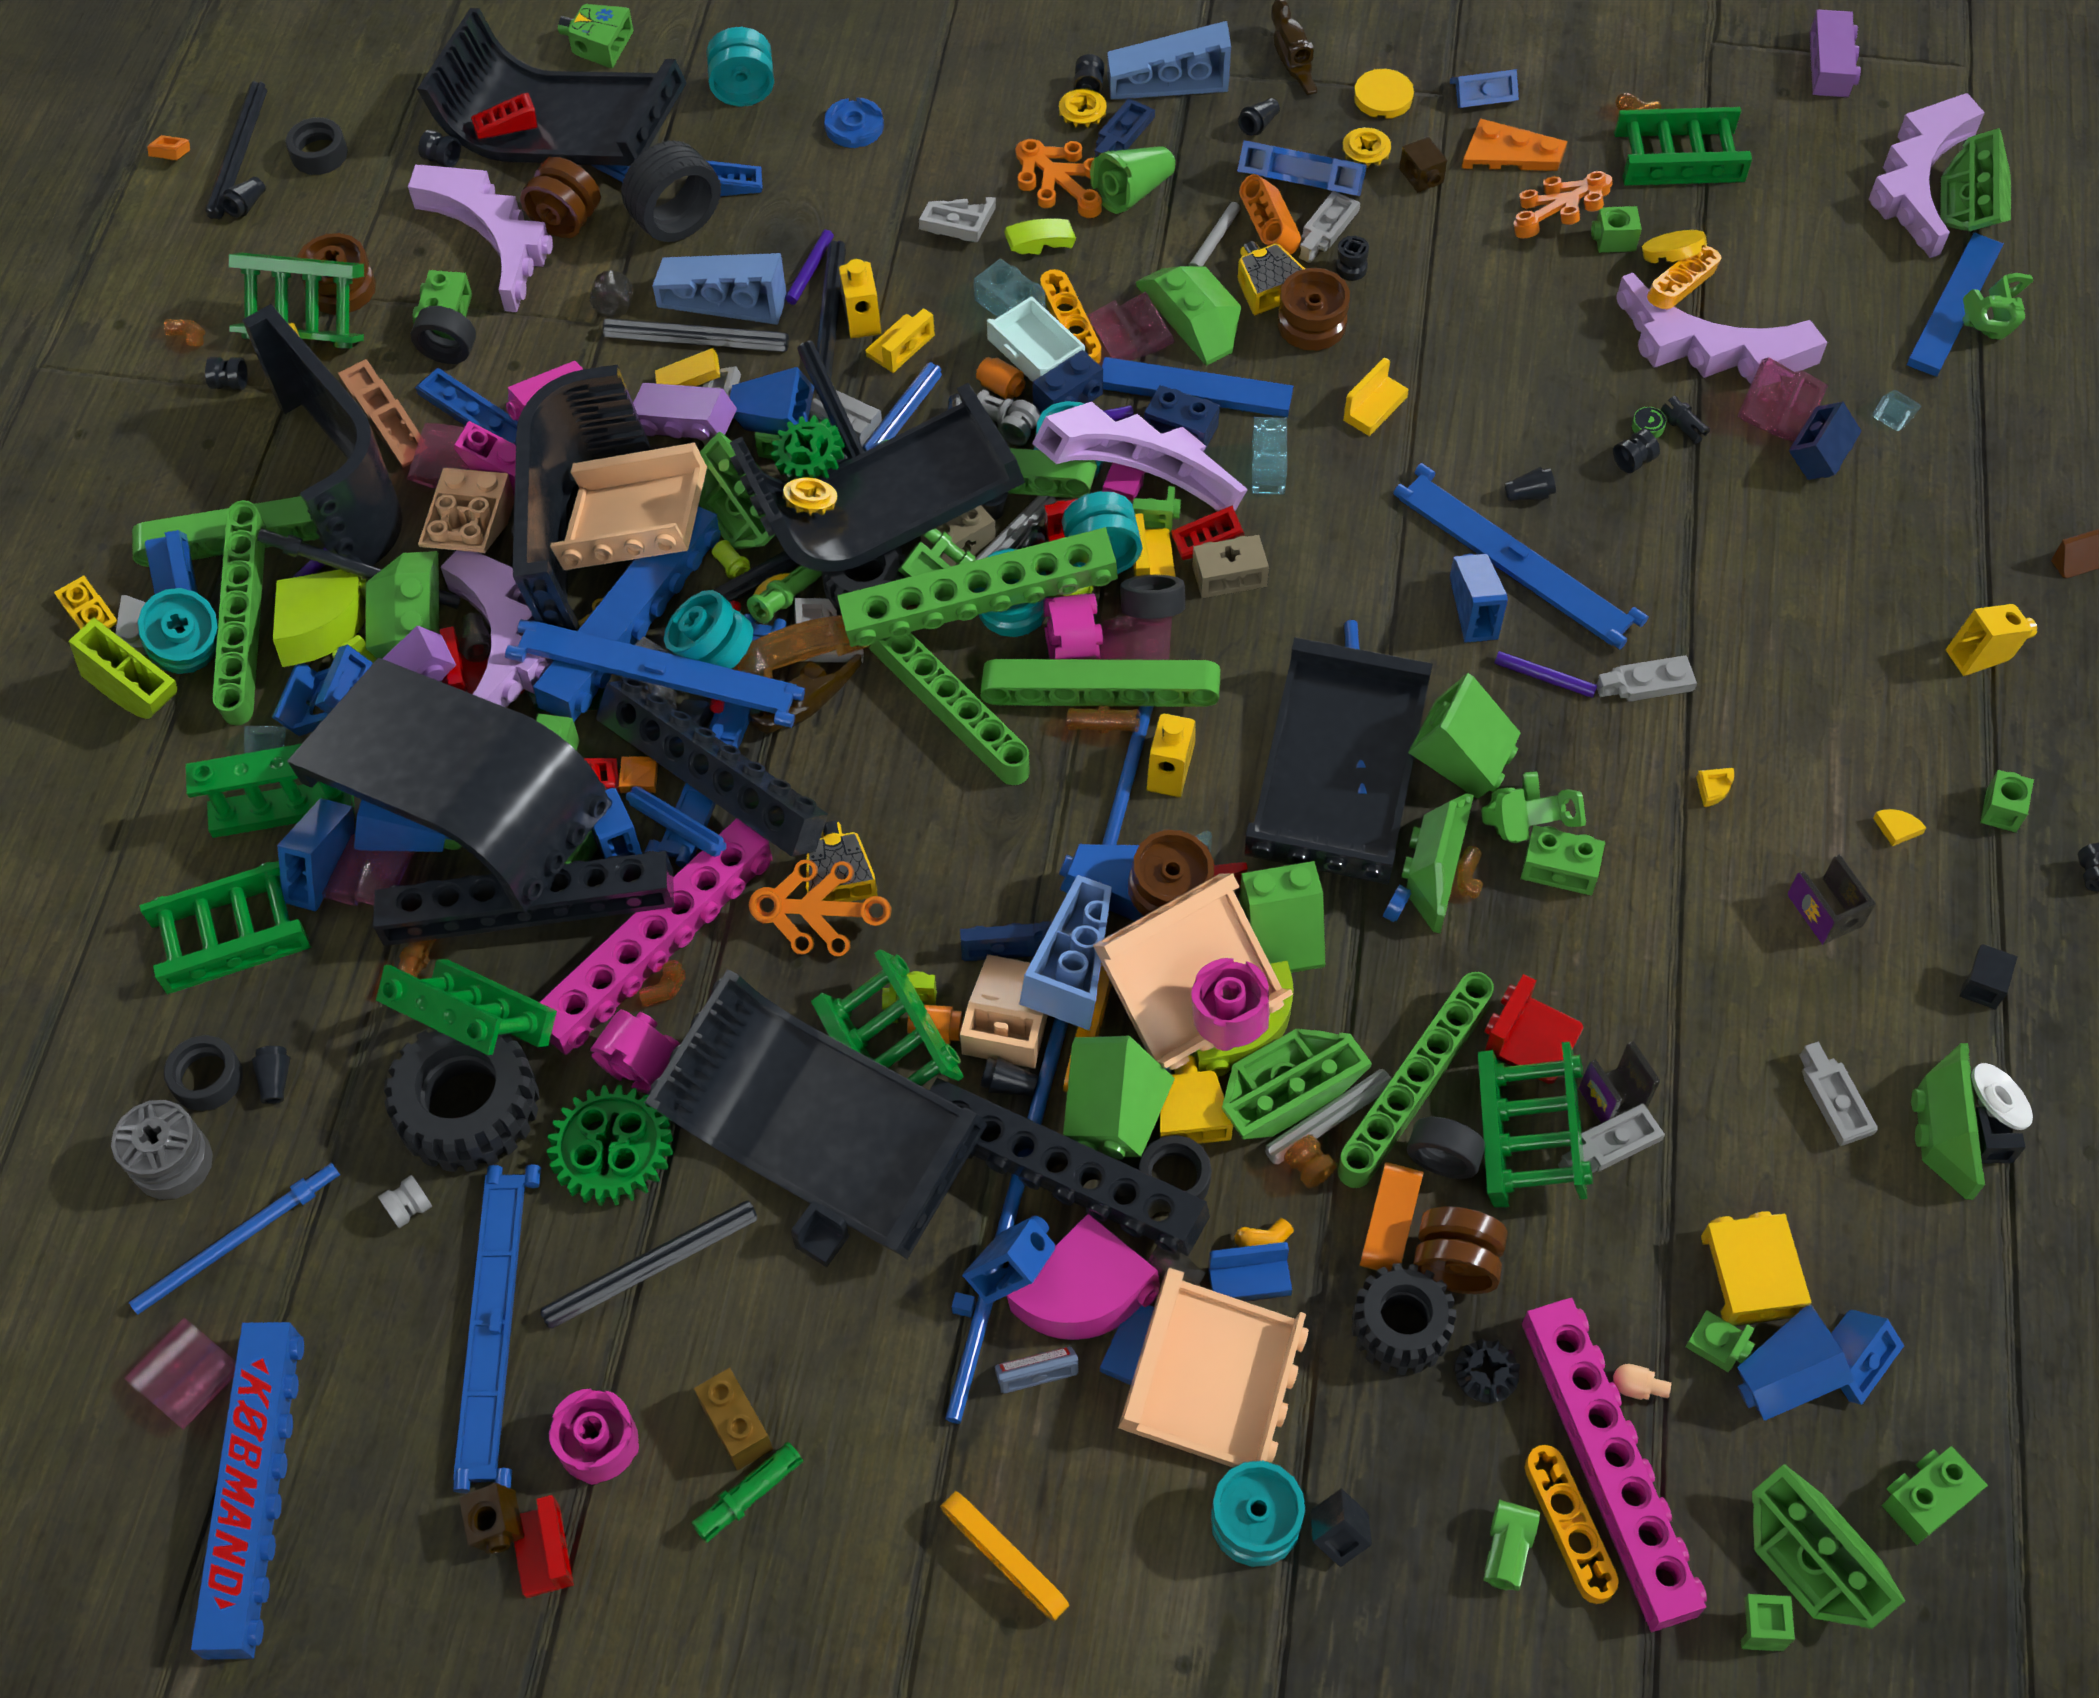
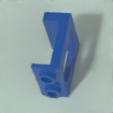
M347 644L338 648L331 667L316 672L305 663L295 665L272 718L298 736L313 732L373 663ZM316 705L324 712L313 715L314 706Z

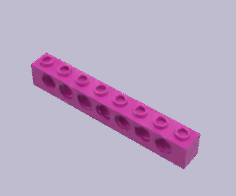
M736 818L719 834L727 844L726 850L721 851V854L717 857L711 856L702 850L673 877L674 907L636 912L539 1002L557 1011L549 1042L564 1055H567L573 1048L583 1045L588 1039L589 1033L596 1026L608 1021L615 1013L616 1007L627 997L634 996L640 990L643 982L653 972H659L663 969L669 957L679 948L687 946L693 939L695 932L705 923L712 922L719 914L720 909L730 899L737 898L745 889L746 884L755 875H760L766 871L772 860L768 840ZM731 862H739L734 866H726ZM708 885L714 886L709 890H701L703 887ZM683 909H687V910H688V911H687L686 913H684V914H680V915L675 914V913L678 912L679 910H683ZM654 934H663L657 939H649ZM636 958L633 963L623 964L627 959ZM610 983L604 989H596L600 984ZM576 1008H584L578 1014H570V1012Z
M1572 1297L1527 1311L1521 1325L1651 1633L1697 1618L1706 1608L1704 1603L1707 1601L1705 1588L1698 1577H1693L1687 1563L1689 1561L1687 1547L1681 1537L1675 1536L1671 1527L1672 1515L1668 1503L1663 1497H1658L1653 1485L1655 1482L1653 1469L1646 1458L1642 1459L1636 1446L1638 1436L1635 1427L1630 1420L1625 1421L1619 1407L1621 1406L1620 1393L1613 1382L1609 1383L1603 1370L1605 1368V1360L1600 1348L1597 1345H1592L1587 1333L1589 1331V1324L1584 1311L1581 1308H1576ZM1565 1340L1570 1342L1575 1352L1567 1353L1562 1351L1558 1347L1557 1341ZM1582 1377L1586 1379L1591 1389H1579L1574 1384L1572 1378ZM1596 1414L1603 1417L1607 1427L1598 1428L1594 1426L1589 1420V1415ZM1613 1452L1618 1454L1622 1458L1624 1466L1615 1467L1606 1460L1605 1453ZM1622 1491L1635 1493L1640 1500V1506L1627 1504L1622 1497ZM1639 1530H1647L1653 1533L1657 1539V1545L1649 1546L1643 1543L1639 1537ZM1656 1570L1669 1572L1674 1579V1586L1669 1587L1661 1584L1656 1577Z

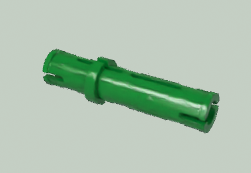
M786 1442L776 1453L754 1469L739 1484L728 1492L726 1490L718 1495L719 1500L691 1522L698 1535L706 1543H709L711 1539L735 1519L737 1521L741 1520L745 1516L744 1511L804 1462L800 1454L789 1442Z

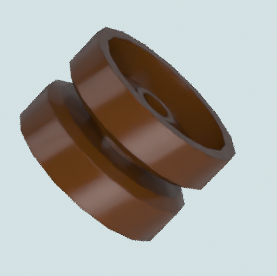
M549 157L543 161L535 172L534 178L529 180L520 195L521 205L527 216L532 221L545 222L547 233L560 238H573L578 235L586 224L587 218L593 214L601 200L600 190L594 179L582 167L561 157Z
M342 233L325 234L312 239L299 252L297 258L364 264V277L353 278V283L349 284V313L359 310L371 300L375 293L376 280L361 242L353 236ZM322 276V281H319V310L336 315V283L333 282V277ZM302 279L306 290V280Z
M1307 268L1296 271L1287 277L1281 286L1278 329L1282 338L1292 346L1313 351L1330 348L1338 343L1346 332L1347 313L1350 303V290L1345 280L1336 273L1323 268Z
M1165 829L1149 835L1140 843L1134 855L1128 877V895L1133 906L1145 916L1213 878L1214 860L1208 847L1196 836L1182 830Z
M1447 1206L1431 1208L1424 1212L1421 1218L1418 1234L1421 1244L1417 1245L1413 1264L1418 1265L1417 1271L1424 1274L1427 1269L1435 1273L1432 1280L1437 1283L1442 1279L1447 1285V1291L1463 1294L1489 1293L1496 1290L1500 1282L1502 1263L1499 1257L1503 1256L1508 1231L1504 1224L1494 1217L1476 1210Z

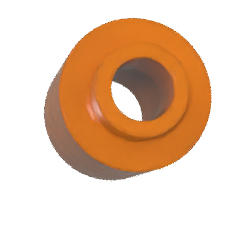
M986 357L977 369L976 379L981 382V385L1004 399L1018 397L1024 390V373L997 357L993 359Z
M924 1005L944 1042L950 1044L951 1040L960 1041L962 1011H953V1007ZM908 1015L907 1033H911L916 1028Z

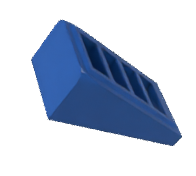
M707 161L719 177L721 183L720 196L762 192L761 167Z

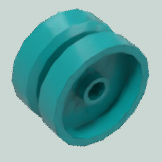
M733 27L718 32L709 41L706 49L710 90L717 99L729 105L749 106L763 101L771 93L774 86L770 43L764 35L754 29Z
M1101 491L1086 494L1073 501L1064 511L1061 521L1065 537L1106 527L1117 564V574L1130 568L1139 559L1143 549L1133 504L1125 496L1115 492ZM1077 562V563L1073 564L1072 566H1074V567H1082V566L1086 565V563H1084V562Z
M1009 548V549H1004V550L996 551V552L992 553L991 555H989V556H987V557H991V556H994V555H998V554H1002V553H1006V552H1010V551H1014V550H1018V549H1010V548ZM1043 571L1039 575L1046 576V572ZM1011 579V580H1008L1006 583H1007V584H1015V583H1017L1019 580H1017V579ZM976 588L974 593L983 592L985 588ZM1044 599L1037 603L1014 605L1002 612L990 611L979 614V618L989 630L998 635L1009 637L1026 635L1040 627L1046 619L1044 617Z
M183 588L165 589L151 596L144 604L138 618V629L143 649L151 662L162 670L176 674L192 673L208 665L216 655L218 623L215 611L205 598L194 591ZM181 629L184 630V632L177 633V630Z
M707 590L691 596L677 609L665 629L664 642L666 648L674 655L732 669L747 653L753 639L754 629L751 622L739 611L733 609L731 603L720 593L714 590Z
M1266 1461L1244 1462L1230 1469L1218 1483L1211 1511L1212 1534L1220 1549L1235 1562L1251 1567L1270 1566L1285 1558L1296 1545L1305 1514L1303 1492L1295 1478L1279 1465ZM1251 1511H1256L1258 1516L1252 1514Z

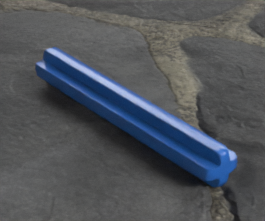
M932 362L925 365L863 445L864 452L881 444L882 441L896 436L942 376L941 368Z
M635 786L631 792H627L626 799L629 801L630 806L711 856L717 857L721 854V851L726 850L727 844L722 836L643 788Z

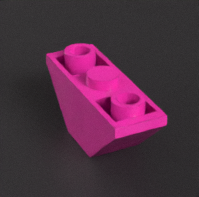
M468 421L454 445L455 451L470 470L508 473L515 496L516 445Z

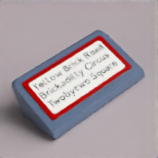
M1069 1346L995 1365V1371L1000 1391L1005 1394L1075 1376L1078 1373L1077 1354Z

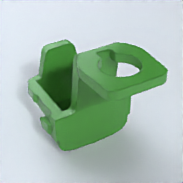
M2021 273L2005 275L1989 289L1990 296L1983 298L1978 289H1972L1963 297L1965 315L1962 320L1964 325L1974 327L1990 339L2001 340L2008 336L2025 318V308L2022 299L2012 297L2017 296L2033 282L2032 275ZM2017 281L2020 282L2015 287L2009 288L2010 283ZM1992 307L1994 313L1992 320H1989L1987 317V310Z
M1501 788L1492 793L1491 802L1481 809L1483 823L1494 826L1497 834L1501 835L1503 840L1511 843L1529 840V827L1531 825L1561 820L1568 827H1581L1586 824L1583 795L1580 791L1570 789L1562 790L1558 795L1526 801L1523 789ZM1569 799L1575 805L1576 814L1574 818L1569 811H1566L1565 804L1568 803Z

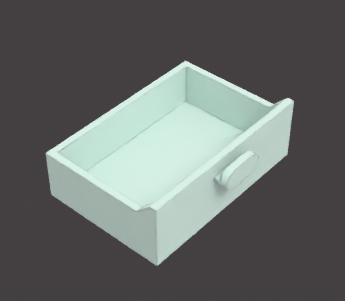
M1032 296L995 320L990 318L987 320L988 340L1032 382L1081 350L1085 351V345Z

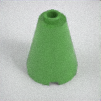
M1163 146L1106 151L1092 161L1090 168L1091 184L1093 189L1098 188L1102 196V206L1108 211L1115 214L1125 212L1174 173L1175 158Z

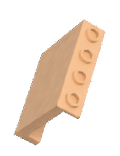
M689 443L573 463L571 474L579 489L565 541L551 543L550 545L562 568L570 570L688 551L707 466L696 444Z
M1233 873L1216 875L1093 945L1147 1053L1163 1068L1168 1067L1169 1070L1179 1068L1190 1060L1188 1055L1198 1049L1206 1051L1214 1047L1212 1043L1204 1039L1197 1031L1192 1011V987L1199 970L1206 964L1222 958H1234V962L1246 964L1247 961L1256 965L1264 973L1268 981L1270 1013L1284 1006L1283 1000L1293 995L1291 989L1281 987L1233 891L1239 888Z
M1168 1268L1161 1283L1118 1428L1233 1468L1244 1462L1251 1461L1273 1463L1278 1447V1442L1272 1441L1275 1427H1282L1288 1410V1404L1283 1403L1286 1388H1293L1298 1373V1366L1293 1365L1296 1351L1302 1352L1308 1336L1309 1329L1303 1327L1306 1314L1300 1312L1296 1319L1182 1281L1184 1272Z

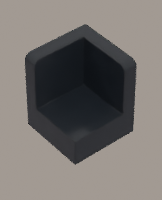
M1984 944L1980 945L1972 971L1964 981L1959 997L1996 1010L2008 993L2018 956Z
M1976 1107L1982 1163H2014L2026 1148L2023 1133H2010L2007 1125L1996 1118H1988L1986 1107Z
M815 1200L811 1202L791 1230L795 1248L825 1267L829 1266L849 1238L846 1220Z
M1342 1488L1311 1510L1313 1543L1339 1567H1342L1372 1545L1367 1511Z

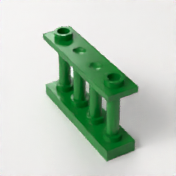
M1741 108L1619 110L1614 135L1615 137H1629L1632 154L1627 156L1622 176L1624 186L1746 182L1752 162L1751 152L1735 151L1732 134H1735ZM1719 134L1723 152H1705L1702 135ZM1671 135H1689L1692 153H1675ZM1641 136H1659L1662 153L1645 154Z
M242 252L229 254V267L241 268V274H244V318L258 311L257 275H261V270L271 271V276L275 277V309L288 323V278H291V273L302 274V279L306 280V329L297 328L300 338L333 341V347L353 348V343L364 341V334L349 333V284L353 283V278L364 277V264ZM322 276L333 277V282L336 283V332L319 330V281H322ZM244 323L229 325L230 332L241 333V338L250 339Z
M302 744L186 764V790L188 797L207 795L210 800L207 801L208 831L212 838L298 823L320 798L353 806V813H355L354 797L320 781L313 788L304 784H296L294 779H298L287 760ZM279 782L282 787L261 792L259 785ZM242 788L246 793L245 795L225 798L223 794L225 791Z
M279 861L266 862L257 868L173 895L160 896L151 902L139 905L141 913L152 928L160 927L167 960L153 965L157 981L167 995L311 948L309 937L300 920L290 921L281 889ZM267 892L275 926L254 933L246 898ZM231 903L239 937L218 944L210 910ZM196 915L203 949L182 956L174 921Z
M881 949L874 954L883 969L844 999H836L821 993L811 1001L831 1038L886 1068L892 1066L924 1042L933 1059L907 1078L919 1086H923L940 1072L942 1075L957 1081L964 1077L958 1067L960 1063L958 1054L950 1045L944 1042L907 976L910 973L909 967L897 954L893 956ZM891 983L899 999L861 1028L854 1027L849 1018L852 1016L851 1011ZM907 1012L916 1029L876 1059L870 1057L866 1049L868 1040Z
M448 959L436 960L432 978L424 979L414 977L391 965H384L376 1001L486 1055H493L497 1037L503 1034L514 1035L536 1047L548 1046L557 1013L556 1010Z
M1562 1042L1563 1060L1507 1067H1505L1504 1063L1498 1064L1493 1050L1478 1052L1487 1193L1494 1208L1509 1207V1193L1515 1192V1188L1574 1182L1579 1199H1588L1586 1185L1593 1184V1175L1590 1161H1584L1577 1078L1583 1077L1581 1056L1574 1055L1570 1042ZM1565 1076L1566 1095L1507 1101V1098H1501V1086H1507V1082ZM1568 1111L1569 1131L1510 1137L1509 1133H1504L1503 1121H1509V1117ZM1571 1146L1573 1167L1513 1172L1512 1169H1507L1506 1157L1512 1156V1152Z

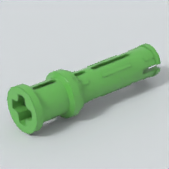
M801 565L781 581H771L766 586L764 592L759 595H752L747 600L750 614L758 622L768 623L772 620L774 613L780 609H787L792 604L795 595L821 577L822 571L809 569Z

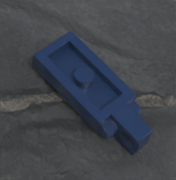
M1128 98L1098 133L1097 148L1094 151L1095 158L1106 151L1127 150L1155 118V109Z
M1042 921L1040 924L1035 923L1034 925L1012 923L1007 926H974L968 929H960L962 960L964 962L985 960L987 954L1003 958L1033 957L1052 922Z

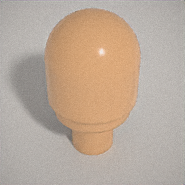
M1634 1364L1621 1365L1613 1375V1383L1616 1385L1619 1393L1639 1400H1649L1650 1394L1668 1399L1672 1384L1655 1379V1372L1649 1371V1368Z

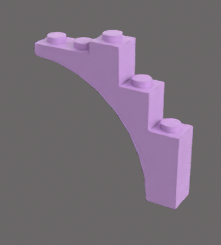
M1968 93L1905 115L1897 136L1900 142L1891 145L1883 166L1886 174L1876 178L1869 196L1872 206L1879 211L1884 219L1896 216L1900 224L1908 230L1918 246L1922 247L1930 258L1941 254L1950 233L1939 217L1931 198L1929 184L1930 168L1943 153L1954 145L1966 140L1968 137L1975 136L1984 115V111Z
M415 165L408 185L414 208L437 212L458 219L477 230L491 243L501 258L502 274L499 293L504 310L517 312L520 301L526 297V281L528 276H532L534 266L543 267L547 254L550 255L552 252L553 241L552 237L547 234L545 222L524 220L523 211L518 207L516 196L496 195L495 187L493 184H490L487 171Z
M1634 273L1622 276L1617 292L1619 306L1625 309L1633 320L1635 328L1641 331L1638 341L1639 351L1654 368L1688 356L1690 364L1697 368L1703 378L1737 366L1740 374L1749 381L1753 388L1819 364L1827 345L1825 338L1810 320L1789 326L1765 329L1737 328L1694 317L1675 307L1670 309L1658 308L1648 301L1647 294L1649 289Z
M1093 402L1046 416L1032 443L1056 464L1072 460H1097L1117 463L1145 471L1185 489L1206 502L1216 511L1233 506L1234 510H1236L1248 490L1204 453L1206 446L1184 427L1161 434L1138 414L1115 422Z
M456 550L441 566L448 590L461 596L483 615L491 628V652L487 669L473 695L507 708L511 702L519 697L523 689L534 693L533 686L553 661L549 658L528 653L524 662L505 658L507 646L517 647L523 636V633L517 631L519 621L521 619L535 621L513 578V568L478 552Z

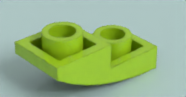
M1066 219L1030 220L1008 226L1004 231L1011 251L1019 254L1031 253L1040 255L1044 245L1053 248H1072L1076 240L1069 220Z

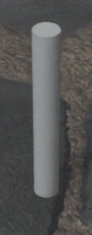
M1231 202L1189 266L1203 267L1239 213L1241 207L1238 203Z

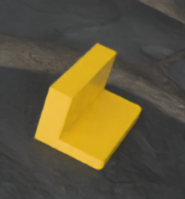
M923 308L914 317L908 314L903 315L866 349V356L894 373L935 336L933 314Z
M1385 357L1346 397L1343 421L1368 436L1408 396V388L1388 377L1390 360Z
M1135 514L1143 549L1139 559L1133 564L1134 577L1155 574L1175 577L1169 529L1145 530L1143 514Z

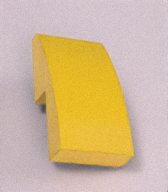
M84 575L54 592L80 630L94 617L109 629L117 625V619Z

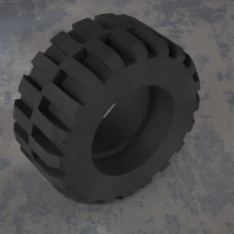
M425 1029L416 1035L418 1040L411 1045L409 1042L405 1044L399 1051L402 1058L400 1060L394 1059L388 1070L392 1078L385 1080L384 1092L387 1098L384 1103L394 1128L407 1149L414 1156H420L423 1163L432 1167L440 1163L445 1171L455 1172L458 1166H463L465 1171L477 1170L480 1163L487 1162L488 1166L499 1162L498 1155L503 1152L509 1155L518 1148L515 1141L518 1138L525 1139L531 1130L528 1121L533 1122L536 1120L538 1107L535 1102L539 1100V1089L523 1049L517 1041H512L510 1034L498 1035L493 1055H486L437 1030L428 1033ZM477 1072L487 1074L496 1079L490 1098L477 1111L467 1116L453 1119L441 1118L429 1113L431 1101L435 1093L451 1078L464 1073Z

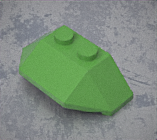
M2000 128L1968 137L1963 144L1964 148L1954 157L1941 176L1940 218L1946 227L1973 231L2011 220V174Z
M1180 266L1162 268L1136 281L1138 289L1206 366L1233 352L1241 305L1206 267Z
M718 432L700 451L707 470L699 504L703 509L717 514L721 536L724 540H728L735 550L765 546L775 535L769 537L760 520L766 514L758 515L750 500V497L756 494L748 495L730 460L731 457L736 455L730 444L732 441L723 433Z
M437 551L402 553L366 582V649L377 659H383L416 626L439 634V559Z
M1468 793L1424 814L1421 828H1413L1409 848L1416 849L1414 858L1406 856L1401 878L1408 879L1406 888L1411 890L1409 899L1432 931L1436 933H1441L1474 795Z
M1295 1029L1233 1064L1222 1110L1242 1139L1272 1137L1310 1116L1342 1095L1371 1067L1372 1063L1351 1034L1339 1033L1338 1035L1325 1031Z
M1960 1043L1924 1077L1918 1088L1913 1090L1911 1106L1912 1110L1918 1114L1919 1124H1917L1915 1129V1143L1917 1147H1921L1922 1161L1962 1197L1973 1200L1985 1186L1971 1079L1968 1043Z
M1782 1465L1752 1491V1502L1754 1504V1550L1814 1619L1873 1629L1905 1602L1904 1597L1881 1559L1826 1497L1788 1466Z

